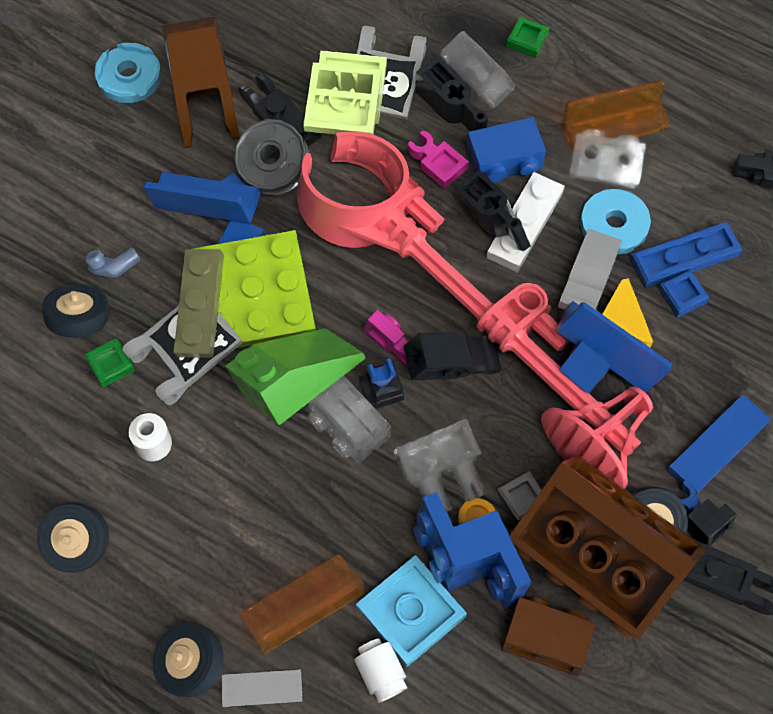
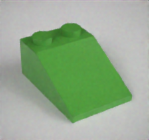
M323 328L254 344L250 348L238 353L235 359L225 367L243 397L276 424L280 425L366 357L363 352L328 329Z

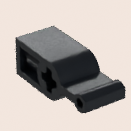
M438 56L416 71L415 92L443 120L452 124L462 123L469 131L487 128V114L482 110H478L470 102V87L441 57Z
M480 170L454 188L464 210L490 235L495 237L508 235L514 241L516 248L523 252L531 247L521 220L515 217L506 194Z
M462 332L418 333L403 346L411 380L456 379L470 374L486 373L491 375L502 370L495 342L492 343L488 336L468 337L466 333Z

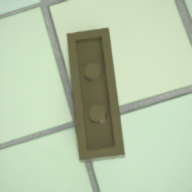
M185 249L174 354L177 357L213 358L224 254L220 249Z

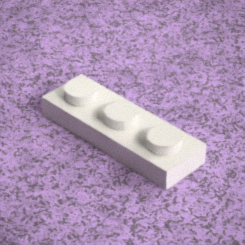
M533 172L512 208L515 217L521 220L531 247L523 252L516 248L514 241L508 235L496 237L487 252V258L518 273L561 198L565 186Z

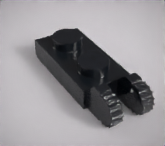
M261 72L255 76L258 87L267 95L262 100L259 99L256 92L248 84L245 83L239 87V93L253 109V113L260 121L266 119L282 120L292 125L308 146L321 138V133L304 131L305 115L279 88L276 89L272 80Z
M696 541L706 551L684 581L741 606L744 604L747 608L763 615H773L772 601L749 591L751 584H754L762 590L773 593V577L757 570L758 567Z

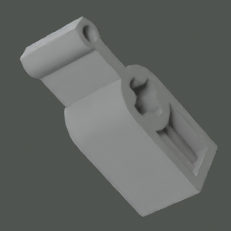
M588 229L559 301V308L565 310L574 301L578 305L581 302H585L596 310L622 240Z

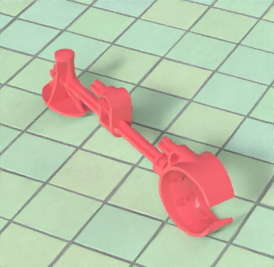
M352 131L335 133L330 156L331 162H348L362 166L374 173L389 191L391 196L389 199L370 206L343 205L326 198L318 192L309 179L312 169L311 154L306 152L297 187V204L306 224L318 236L339 246L360 248L378 244L397 252L402 258L411 256L477 318L478 324L476 328L479 331H485L488 334V339L492 343L497 342L500 345L499 349L503 353L508 350L514 352L576 410L549 408L541 416L543 430L561 458L566 461L580 455L625 489L628 484L627 456L633 453L641 444V441L635 437V431L653 409L649 396L640 388L633 386L604 404L595 400L589 393H586L559 370L561 367L528 337V334L535 330L557 351H561L570 341L556 331L559 324L549 315L552 307L548 304L547 294L541 287L532 283H523L494 304L437 253L425 240L427 232L422 228H417L415 226L416 222L412 218L405 216L410 214L429 233L437 231L438 227L444 222V218L423 199L425 191L409 177L407 162L394 145L383 138L369 133ZM622 400L626 405L616 415H612L607 411ZM634 413L639 417L628 430L622 425V422ZM582 420H586V421H587L591 426H593L596 430H593L589 425H587V424H586L585 422H583ZM605 440L609 441L619 451L620 460Z

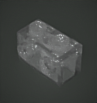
M584 129L583 134H576L568 178L634 189L639 186L646 144L638 143V137L618 135V140L605 138V132L594 129ZM592 151L595 154V159H588L585 156V152ZM619 157H626L629 160V165L622 164Z

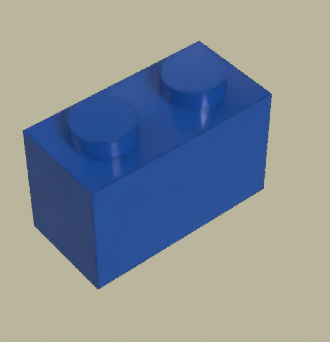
M534 117L468 132L466 152L473 172L475 173L480 170L493 183H497L507 177L520 174L531 175L533 172L543 169L546 149Z

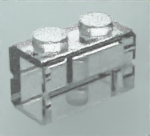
M464 31L460 32L440 53L444 61L491 109L496 108L516 87L506 71Z
M342 376L308 403L310 412L307 415L308 419L319 432L326 430L334 438L331 441L332 445L344 459L350 456L356 463H360L391 436V425L345 376Z

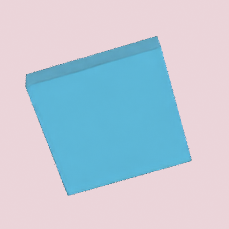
M416 555L356 604L357 610L385 642L391 643L395 654L406 667L439 641L467 615L442 584L435 582L432 573Z

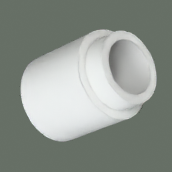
M152 413L142 414L132 421L129 427V437L139 457L146 461H158L164 458L172 446V439L165 421L160 416Z
M378 638L358 648L360 655L354 661L370 695L375 694L378 703L394 697L407 689L404 682L406 675L390 642L382 644Z

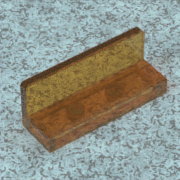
M663 80L568 101L565 106L562 126L572 152L667 130L670 122L661 103L665 88Z
M336 555L241 613V617L263 655L363 595L364 583L356 570L351 571L342 555Z

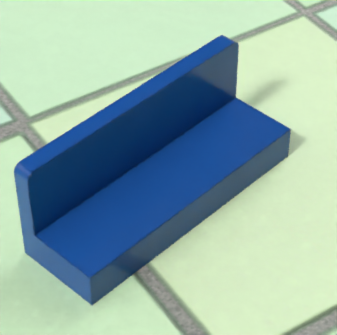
M162 172L158 183L145 182L143 187L152 204L157 209L251 224L261 195L258 187L166 172Z
M572 301L565 308L556 331L577 346L585 340L613 363L610 368L645 393L671 370V362L587 303L581 302L578 305Z

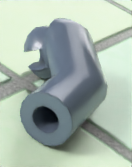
M131 247L116 258L104 257L102 252L94 250L87 254L85 261L88 265V270L92 274L117 278L140 263L141 259Z

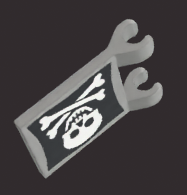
M363 26L356 54L387 57L380 114L407 119L415 92L416 71L421 69L426 54L427 39L422 36H414L409 57L373 50L376 42L375 27Z
M179 305L143 335L130 340L123 346V352L134 363H140L154 348L175 374V377L165 381L156 388L157 396L165 404H174L189 386L243 343L219 312L213 358L177 357L174 354Z

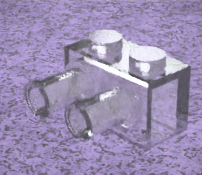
M467 419L396 448L393 452L407 486L413 485L414 488L418 487L422 497L437 492L446 512L453 509L439 479L442 476L441 473L446 470L449 473L453 472L464 496L465 503L476 499V497L479 498L488 494L474 465L476 457L482 453Z

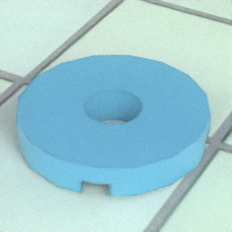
M122 43L116 45V49L111 51L108 49L102 53L96 62L94 74L100 91L108 99L119 103H135L153 94L161 83V66L154 52L149 47L138 43ZM127 68L136 70L131 76L120 75Z
M620 189L603 190L594 194L585 203L580 219L581 231L584 237L588 229L622 240L618 254H627L646 240L651 224L649 210L644 202L633 193ZM618 217L624 222V226L612 227L607 223L606 219Z

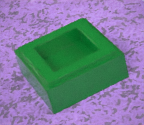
M519 17L507 39L506 47L537 58L549 34V27Z
M117 338L84 354L102 388L135 371Z

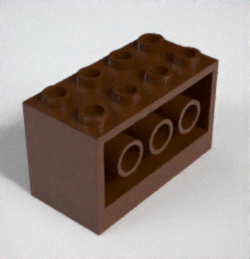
M580 455L561 462L510 534V538L515 545L514 547L522 558L530 562L534 560L547 569L545 573L553 582L563 587L569 586L579 594L578 600L585 607L594 612L600 610L611 619L610 624L616 631L626 637L632 635L637 640L646 631L706 551L704 547ZM568 522L572 525L574 530H572L569 527ZM599 546L602 547V548L605 550V552H606L607 555H605L604 553H602V551L600 550ZM631 571L635 572L639 579L635 578Z

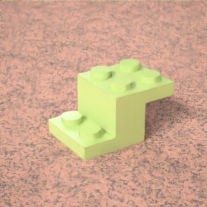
M321 51L319 63L313 62L304 131L334 135L335 133L352 131L374 135L375 124H379L387 57Z

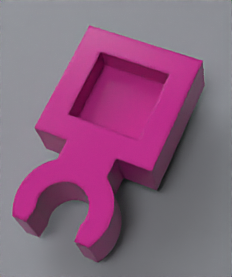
M426 131L420 132V141L425 144L424 146H416L411 141L408 143L407 151L409 155L421 160L420 169L443 189H446L468 169L469 161L445 141L437 147L433 144L431 134Z
M376 310L367 320L363 331L387 353H394L397 359L408 368L403 346L409 341L403 337L405 333L400 330V324L388 314L383 315L379 310Z

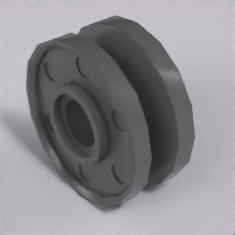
M266 119L254 123L242 133L236 144L234 160L238 173L250 186L258 187L260 193L266 197H282L297 190L302 162L306 152L310 153L302 136L292 125L282 120ZM280 153L277 162L266 164L271 154Z

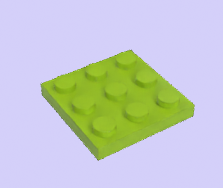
M296 230L193 248L220 249L224 254L218 312L243 341L237 348L316 330Z

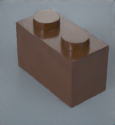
M528 596L527 599L519 597L502 651L578 677L584 667L596 623L587 620L588 616L580 611L566 609L565 612L551 608L550 603L544 599L534 596Z

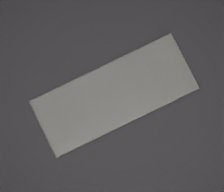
M301 669L222 675V707L302 702Z

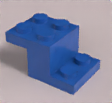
M437 492L422 498L413 532L419 547H426L431 558L429 568L435 582H442L444 588L450 592L489 576L490 579L487 580V585L493 599L496 602L500 600L505 611L515 607L519 597H524L531 584V580L498 511L496 510L453 527Z

